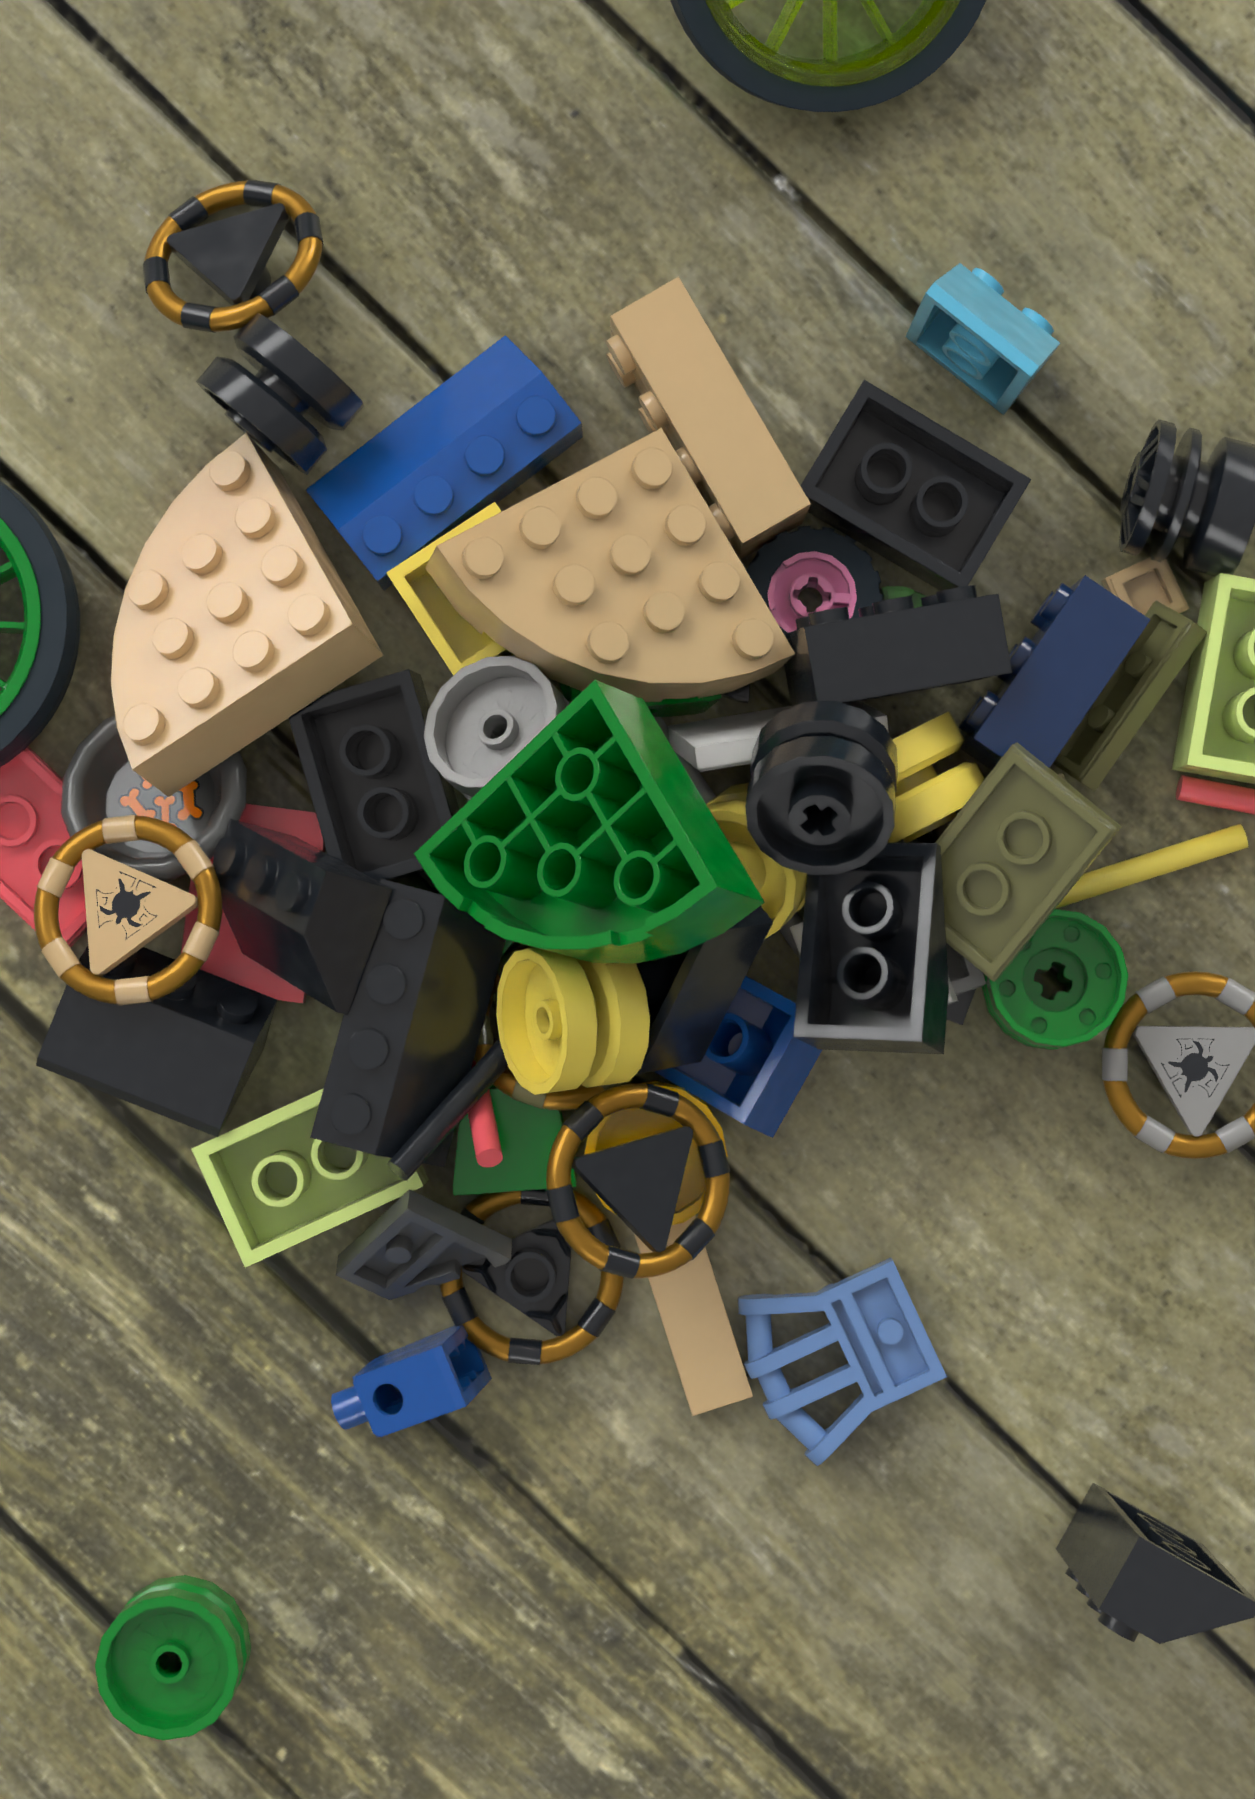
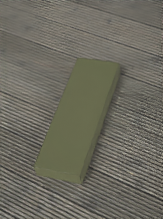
M1157 600L1145 614L1150 619V622L1053 762L1055 766L1094 792L1207 633L1194 621Z

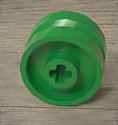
M188 1575L161 1578L135 1592L102 1636L95 1662L98 1690L113 1717L134 1733L159 1740L190 1737L214 1723L232 1700L237 1687L245 1675L251 1652L248 1622L232 1596L213 1582ZM166 1652H174L176 1655L169 1657Z

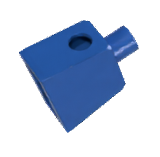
M454 1325L373 1359L353 1376L354 1386L332 1394L331 1404L336 1420L344 1430L369 1422L375 1436L382 1437L466 1407L489 1383L492 1377L480 1349L467 1339L468 1334L464 1325Z

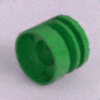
M1055 909L996 981L993 982L983 973L986 984L981 988L987 1012L1004 1034L1027 1047L1055 1050L1088 1041L1111 1025L1125 1002L1128 971L1122 948L1105 926L1083 913ZM1051 966L1059 969L1057 980L1066 984L1065 991H1057L1049 999L1041 996L1043 985L1034 981L1035 973L1043 974Z

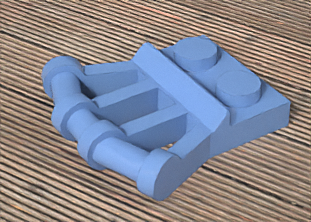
M891 1257L837 1283H831L817 1292L777 1295L751 1294L738 1297L739 1314L746 1317L748 1360L744 1362V1366L751 1379L757 1378L767 1398L762 1405L768 1418L777 1419L807 1448L804 1455L816 1466L822 1464L871 1412L947 1377ZM825 1311L830 1323L773 1348L771 1314ZM839 1341L848 1364L790 1389L781 1367ZM855 1382H858L862 1391L853 1403L825 1430L801 1408Z

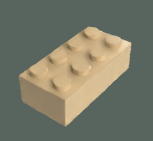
M679 276L611 315V338L606 340L610 352L606 356L615 375L624 388L634 383L641 395L638 398L642 407L638 409V412L647 430L651 434L662 428L738 558L741 560L760 549L765 543L768 544L773 541L776 535L786 530L789 532L803 524L811 503Z

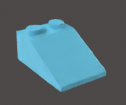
M959 263L936 280L927 290L905 337L1004 415L1048 361L1060 342L1051 336L1054 329L1040 314L1026 307L1020 311L1001 295L1004 293L1003 287L990 274L979 268H974L971 272Z

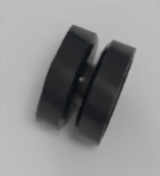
M257 313L233 336L239 353L258 370L257 374H252L230 358L216 357L196 382L226 411L225 415L238 428L247 433L270 453L274 451L293 467L307 475L326 453L327 447L323 436L303 415L307 412L326 427L344 431L364 407V404L356 393L313 353L274 322Z
M807 701L780 711L761 728L752 751L751 780L748 784L745 808L748 831L763 853L783 867L809 875L841 874L864 866L885 849L895 827V793L897 791L898 764L897 747L883 724L863 709L841 702Z

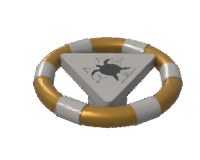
M1197 971L1181 972L1165 977L1162 976L1139 989L1120 1008L1108 1029L1102 1048V1080L1113 1111L1120 1122L1136 1139L1160 1153L1190 1159L1210 1158L1228 1154L1255 1139V1102L1244 1116L1216 1130L1214 1133L1202 1135L1255 1045V992L1235 980L1222 975ZM1202 995L1213 997L1244 1015L1253 1027L1137 1025L1146 1014L1176 999V997ZM1132 1034L1191 1135L1176 1133L1146 1115L1135 1102L1127 1083V1046Z

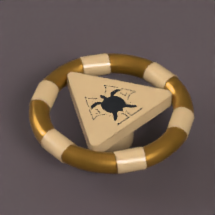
M138 815L104 818L101 821L95 822L71 836L55 852L52 858L50 857L37 885L34 923L41 952L57 976L67 985L84 996L100 1002L118 1004L120 1006L152 1002L155 999L170 994L184 985L198 972L207 961L220 933L222 895L215 867L196 840L168 822ZM145 840L158 844L175 855L194 882L197 897L93 850L105 844ZM81 860L90 971L82 966L62 937L58 916L60 898L75 869L74 867ZM198 907L197 921L192 928L182 953L168 967L152 976L117 980L102 977Z

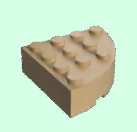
M662 428L437 545L425 568L454 609L481 635L485 632L497 644L515 654L514 657L535 664L547 678L583 691L596 679L642 698L645 702H661L663 699H687L696 696L703 698L732 692L774 674L795 655L790 643Z
M247 433L207 463L174 499L146 541L127 583L113 635L111 688L119 735L132 770L168 797L383 656L279 467Z

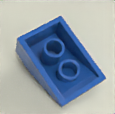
M745 976L702 1061L654 1072L740 1123L773 1138L822 1050L793 1037L796 1003Z

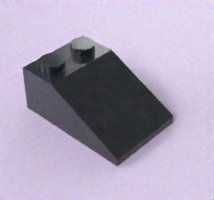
M887 843L885 849L864 866L841 874H807L793 1037L820 1050L944 1054L949 984L941 846L937 843Z

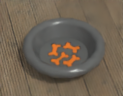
M113 715L105 719L78 745L63 777L61 815L70 837L81 829L104 818L128 815L156 818L168 822L187 833L192 839L197 841L209 860L214 857L217 844L225 837L230 819L239 821L246 807L247 769L240 751H238L168 797L132 770L117 729L116 717ZM136 840L111 843L93 850L164 882L172 881L187 874L172 852L150 841Z

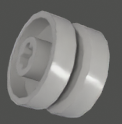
M514 656L486 657L461 668L440 688L427 712L424 740L429 760L440 774L455 789L462 792L469 801L564 710L570 702L535 664Z

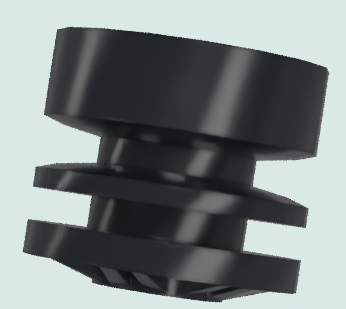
M1158 420L1153 425L1143 449L1137 453L1126 481L1120 509L1122 520L1119 537L1120 552L1138 555L1142 551L1152 530L1149 553L1151 560L1158 562L1165 560L1178 537L1184 538L1183 563L1186 569L1211 576H1216L1219 573L1233 575L1242 559L1255 525V444L1223 437L1214 448L1206 463L1201 461L1202 434L1200 430L1189 428L1184 433L1174 454L1177 428L1174 423Z

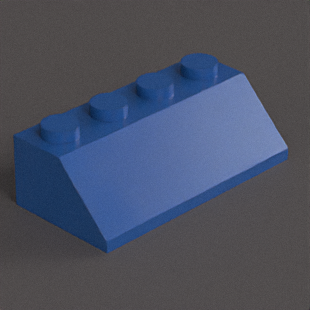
M505 335L309 486L306 491L383 591H385L393 584L386 572L493 502H496V504L580 440L583 437L582 423L543 372Z

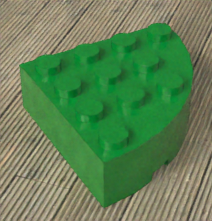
M596 679L414 853L437 890L458 910L469 913L477 922L483 924L487 930L503 939L592 963H641L680 954L723 934L765 903L642 698Z

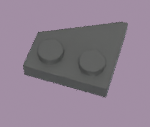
M409 1189L338 1255L336 1276L383 1298L392 1300L414 1293L420 1287L426 1285H440L459 1279L461 1266L487 1258L494 1267L506 1264L511 1260L512 1239Z

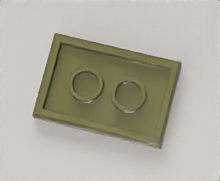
M1018 742L1011 745L935 842L941 846L946 943L993 982L1003 974L1122 827Z

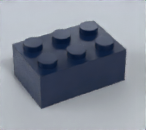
M1086 575L1070 588L1061 583L1055 592H1050L1031 619L1030 623L1039 628L1032 640L1025 636L1019 645L1016 643L1009 651L1012 673L996 676L1003 681L996 693L994 694L988 690L983 697L979 696L961 721L958 728L966 732L967 735L960 749L990 770H993L1011 745L1018 742L1050 768L1150 622V619Z

